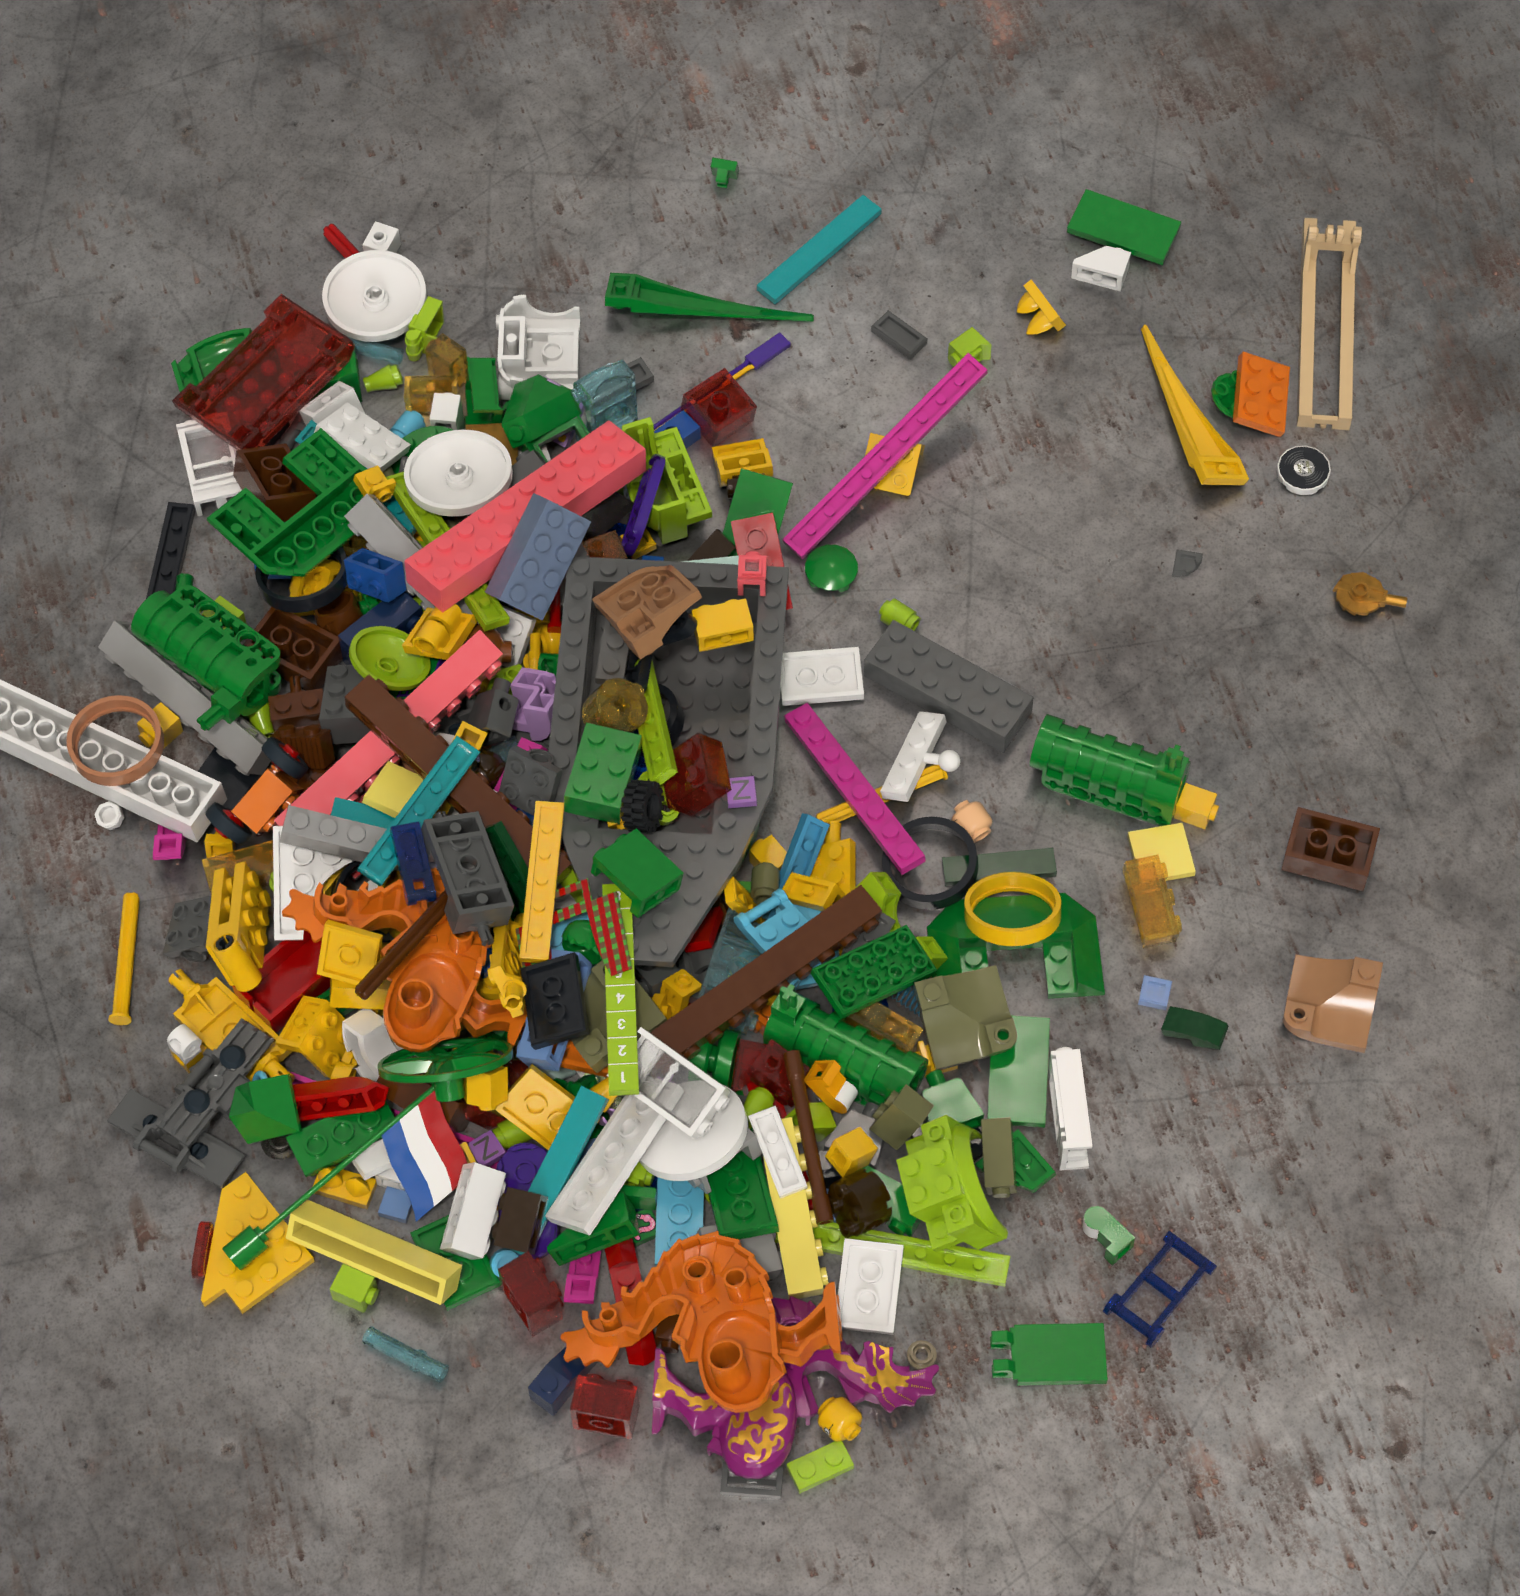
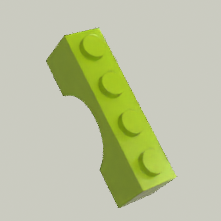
M870 872L856 888L862 885L882 909V913L896 920L890 931L892 932L901 927L897 918V905L902 893L886 872ZM933 936L915 937L936 969L948 959Z

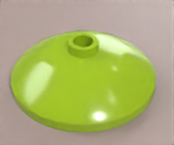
M373 626L365 628L353 637L349 647L350 661L356 671L363 678L370 675L375 680H382L389 690L404 691L418 687L426 680L431 664L429 657L405 653L402 644L409 634L392 627Z

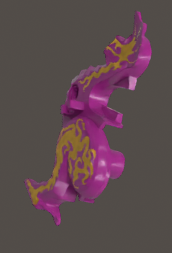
M790 1296L789 1300L775 1297L771 1299L777 1322L784 1326L796 1325L816 1308L811 1300L806 1303ZM843 1339L841 1341V1353L839 1354L833 1353L829 1345H825L815 1351L810 1359L801 1367L784 1362L787 1373L774 1385L768 1401L752 1412L734 1413L717 1405L707 1393H696L686 1387L669 1370L664 1351L656 1348L652 1398V1434L659 1433L668 1414L681 1419L693 1436L713 1430L712 1440L707 1446V1454L711 1456L715 1453L722 1456L728 1469L737 1476L747 1479H761L777 1470L790 1454L795 1437L797 1417L805 1418V1424L810 1426V1418L818 1414V1406L807 1376L812 1372L825 1371L833 1375L838 1380L846 1398L853 1405L866 1400L880 1404L888 1413H891L900 1406H915L918 1398L922 1396L935 1395L936 1389L932 1384V1379L939 1371V1366L931 1365L921 1370L910 1371L909 1366H897L893 1363V1347H883L867 1341L863 1342V1351L859 1355L852 1344L847 1345Z

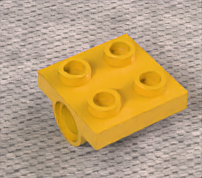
M454 604L444 612H441L437 607H427L402 644L404 652L447 660L462 647L477 624L476 618L473 614L462 613L457 604Z

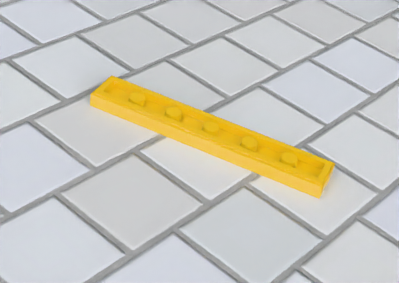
M535 802L519 954L520 962L540 963L549 960L564 818L563 802Z

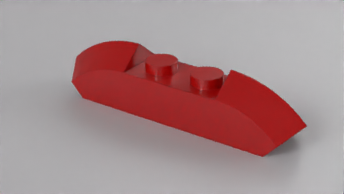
M344 1077L292 1085L300 1121L376 1111L384 1106L389 1090L388 1086L364 1077Z
M632 1238L604 1249L615 1303L622 1301L620 1295L622 1286L627 1287L629 1293H631L636 1285L642 1282ZM653 1330L632 1346L625 1347L629 1364L646 1366L655 1360L656 1344Z

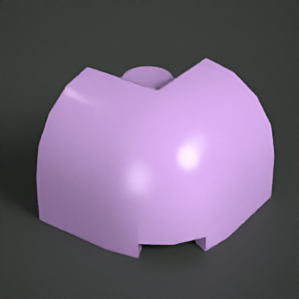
M522 667L511 683L512 694L519 701L512 730L529 732L532 741L544 740L550 734L556 683L555 674Z

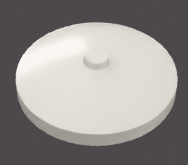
M385 250L364 251L342 260L327 276L322 292L324 310L330 323L347 337L365 342L386 341L409 330L408 325L415 314L418 315L427 299L425 281L417 266L406 257Z
M452 430L428 438L413 450L404 468L405 485L411 499L424 510L443 516L473 514L508 490L513 477L511 457L506 447L491 435L474 430Z
M703 1080L679 1084L685 1092L673 1108L672 1113L690 1126L716 1091L715 1088ZM728 1088L731 1091L728 1095L730 1098L728 1104L721 1112L717 1111L710 1120L713 1122L711 1128L703 1137L699 1136L698 1139L692 1138L666 1119L639 1162L652 1175L670 1181L694 1180L719 1170L738 1153L747 1135L748 1118L740 1098L734 1091Z

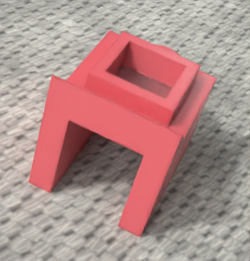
M756 551L739 555L738 596H743L744 584L760 585V596H766L767 556H763Z

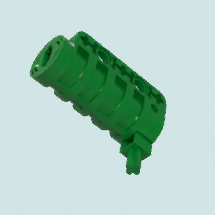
M185 585L178 588L172 594L164 590L157 591L150 595L136 611L131 624L132 634L146 645L155 648L162 657L174 662L185 674L193 676L204 688L214 692L211 696V708L197 718V723L201 725L202 730L209 731L222 719L230 724L240 714L242 716L252 715L269 702L268 696H275L281 691V676L276 671L281 662L279 648L198 588ZM204 610L215 612L211 617H204L200 613ZM251 639L255 641V644L247 647L243 646L241 641Z
M1047 714L1038 731L1029 766L1042 771L1041 782L1052 791L1157 826H1165L1171 824L1177 802L1189 776L1191 761H1189L1188 757L1184 756V752L1180 751L1181 746L1176 744L1174 749L1169 747L1167 751H1159L1157 755L1145 751L1143 745L1133 742L1130 746L1118 742V737L1106 734L1103 737L1091 733V728L1079 725L1078 728L1066 725L1065 719Z
M789 984L788 988L784 986L780 988V993L771 1006V1015L763 1034V1049L765 1048L767 1056L771 1059L784 1062L783 1053L791 1050H800L805 1073L809 1072L815 1061L836 1060L841 1066L840 1072L846 1078V1081L854 1085L858 1090V1095L854 1102L864 1107L868 1102L879 1106L881 1103H884L893 1090L899 1092L906 1084L917 1092L927 1070V1058L911 1050L905 1053L896 1048V1043L886 1037L880 1040L871 1035L870 1029L860 1024L854 1027L846 1023V1018L841 1019L836 1012L829 1014L821 1010L820 1004L795 992V986ZM818 1072V1073L816 1074V1076H821V1075H822L821 1072Z

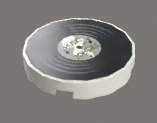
M1295 446L1286 450L1280 456L1277 465V477L1280 483L1282 482L1290 492L1299 495H1312L1322 487L1324 488L1331 472L1330 463L1326 456L1318 449L1309 446Z

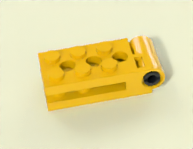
M246 861L235 864L234 877H230L225 867L214 870L206 949L230 987L235 986L240 992L252 990L262 979L259 968H263L264 950L268 942L266 929L269 925L268 908L271 906L269 893L266 890L263 891L254 870L251 871Z

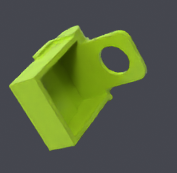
M428 296L418 315L415 314L409 323L405 344L407 346L406 354L410 361H418L422 354H428V351L445 358L451 356L450 343L437 338L444 324L443 301ZM433 342L441 344L445 350L436 349L432 345Z

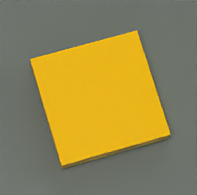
M327 920L324 924L317 974L357 985L379 962L383 935Z

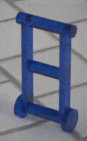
M1168 1231L1163 1238L1166 1244L1122 1296L1115 1293L1103 1309V1313L1107 1316L1112 1312L1147 1337L1146 1345L1150 1348L1157 1343L1164 1333L1163 1323L1205 1273L1212 1275L1217 1268V1265L1171 1231ZM1172 1248L1200 1267L1180 1292L1153 1273V1270ZM1144 1281L1172 1301L1152 1326L1124 1306Z

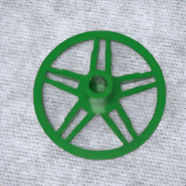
M494 1038L448 1039L441 1041L429 1051L410 1052L402 1049L391 1053L379 1061L377 1065L378 1074L381 1078L393 1082H434L437 1101H455L465 1097L463 1078L482 1074L503 1066L513 1058V1048L510 1043ZM449 1048H456L450 1052L443 1050ZM493 1049H497V1050L503 1052L504 1055H498V1054H493V1053H485V1052H488V1051L493 1050ZM426 1073V1074H423V1075H412V1074Z

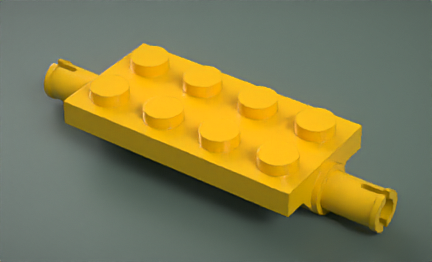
M829 821L830 827L810 877L834 882L847 895L856 888V842L851 838L841 840V823ZM841 947L840 949H838V950H839V956L841 955V953H842V951H843V949H844L843 947Z
M524 913L516 915L514 921L510 917L508 925L493 928L494 942L491 944L492 954L489 955L491 963L490 968L487 969L491 983L493 985L497 984L500 990L499 998L503 1008L509 1010L513 1018L524 1014V996L527 991L526 985L522 981V962L519 961L520 951L516 935V928L523 926Z
M182 969L175 971L179 976L178 978L173 973L168 980L169 983L184 995L182 1006L173 1015L180 1024H185L202 1040V1044L212 1051L217 1049L242 1018L274 1039V1042L246 1077L252 1081L253 1075L257 1071H264L269 1077L290 1074L293 1083L295 1076L280 1064L292 1051L281 1049L275 1043L279 1035L217 977L208 984L195 983Z

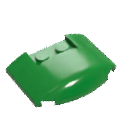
M242 328L213 335L186 350L187 355L178 364L176 360L171 363L187 416L215 414L214 410L262 393L267 396L287 382L270 329H264L265 333L252 332L251 328Z

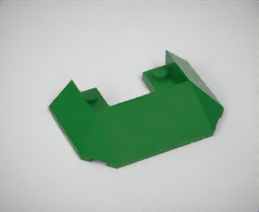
M322 428L283 458L282 463L318 495L284 523L246 487L207 517V521L265 574L304 577L356 535L347 526L349 521L344 516L364 497L353 479L355 474L367 469Z
M1059 893L1061 897V921L1054 933L1033 944L1002 946L987 942L970 931L965 922V899H961L955 904L945 907L927 926V936H933L948 957L931 978L988 967L987 951L1042 948L1048 999L1105 995L1096 916L1066 893ZM1035 895L985 898L976 905L973 912L982 921L997 927L1023 928L1042 922L1051 915L1052 910L1044 900Z

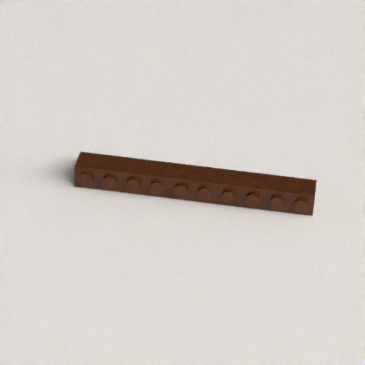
M367 675L345 696V707L423 780L449 747V744L442 736H435L428 730L429 725L420 716L414 717L408 711V705L401 698L397 697L395 699L389 693L387 685L380 679L375 680L372 676ZM469 768L446 801L460 814L479 811L484 827L502 821L529 868L533 827L529 824L530 819L521 810L516 812L509 805V799L502 792L498 791L496 793L489 786L490 783L480 772L476 774ZM561 848L557 885L571 873V862L568 859L567 853Z
M859 885L650 1033L687 1060L692 1059L700 1052V1047L705 1043L713 1044L724 1034L722 1031L729 1026L732 1028L737 1027L746 1019V1014L752 1010L758 1012L768 1004L770 997L775 994L778 996L782 986L788 988L789 984L797 978L800 981L805 979L818 963L823 964L830 961L835 956V951L841 947L844 949L850 947L856 942L859 934L864 931L867 934L874 930L880 923L878 920L882 909L863 886ZM664 1052L650 1072V1075L653 1079L660 1075L666 1077L670 1071V1066L675 1064L676 1060Z

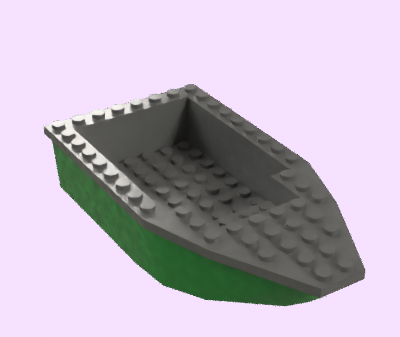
M574 556L567 570L548 750L555 758L553 765L563 769L554 802L564 803V794L586 723H591L602 703L619 691V686L595 683L606 618L595 607L592 598L639 569L651 566L672 565L699 590L702 596L700 600L686 610L689 614H691L692 609H697L702 605H716L731 599L740 600L746 598L754 626V641L699 652L695 633H693L686 639L657 648L652 655L657 683L666 686L673 692L684 712L682 732L672 746L678 773L668 779V786L677 800L680 810L677 818L671 824L660 825L652 833H641L684 873L680 889L639 918L633 914L634 965L673 967L716 900L724 892V888L731 877H735L749 849H751L757 838L762 814L773 793L789 567L767 566L766 596H760V585L744 584L743 596H738V565ZM661 698L667 722L670 714V704L668 700ZM630 703L619 710L610 719L606 727L639 734L633 704ZM643 765V766H639V767H637V768H647V767H646V765ZM754 776L757 806L728 808L725 779ZM666 805L665 812H670L669 807ZM564 812L562 839L578 882L588 878L592 900L602 897V884L614 883L604 873H600L597 876L591 873L593 856L599 849L612 845L620 835H627L631 831L611 829L606 821Z

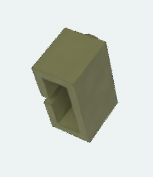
M906 1084L899 1092L893 1090L884 1103L878 1106L872 1114V1117L876 1120L869 1130L898 1150L921 1126L934 1105Z

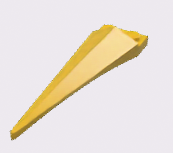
M1144 324L1141 331L1189 466L1195 469L1201 485H1245L1249 477L1240 457L1225 442L1190 397L1166 360L1148 326Z

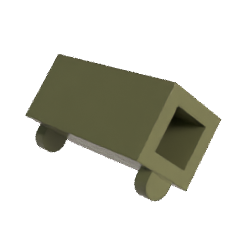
M1011 1118L981 1119L984 1180L987 1195H992L993 1198L1010 1197V1194L1017 1193L1014 1136Z

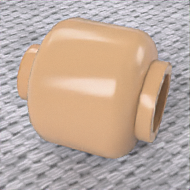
M965 800L954 808L956 813L952 816L951 820L962 826L970 834L974 843L990 834L992 818L981 802L969 803L968 800Z

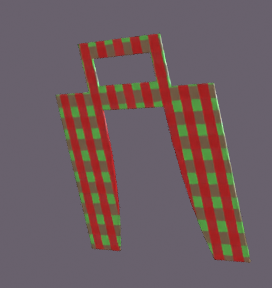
M588 878L557 889L555 899L582 889L584 901L555 911L553 924L587 912L594 940L610 975L614 976L632 969L617 891L592 900ZM522 927L516 928L519 951L521 945ZM551 946L549 960L552 959ZM522 962V968L536 963Z

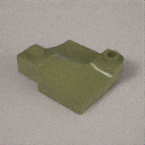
M603 960L591 969V974L588 977L584 990L589 1034L571 1039L575 1048L596 1073H599L608 1065L605 964ZM635 978L637 1031L642 1027L651 1032L668 1019ZM637 1032V1041H638L639 1038L641 1037V1034Z
M996 965L914 982L913 988L921 1013L920 1018L935 1070H942L1006 1052L1014 1046L1017 1040V1031L1014 1020L1009 1012ZM999 1031H1005L1008 1034V1038L1001 1040L997 1034Z

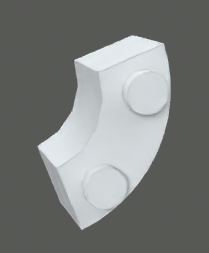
M362 1009L342 1021L344 1045L347 1052L352 1051L359 1065L355 1068L360 1077L377 1081L379 1078L377 1066L379 1061L387 1055L398 1051L386 1030L384 1019L371 1009Z

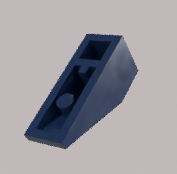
M565 1347L546 1364L528 1386L530 1399L554 1416L596 1365L597 1361L587 1367L583 1365L579 1358L565 1362Z

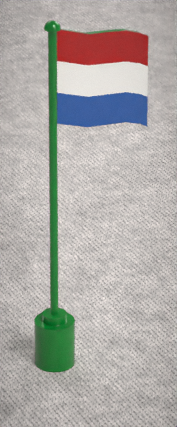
M431 1082L432 1086L265 1228L261 1229L257 1226L253 1229L249 1225L227 1243L222 1249L238 1269L243 1270L269 1248L265 1242L269 1240L266 1234L381 1136L391 1166L410 1199L416 1222L457 1188L463 1164L468 1163L460 1144L445 1119L440 1101L436 1100L434 1082Z

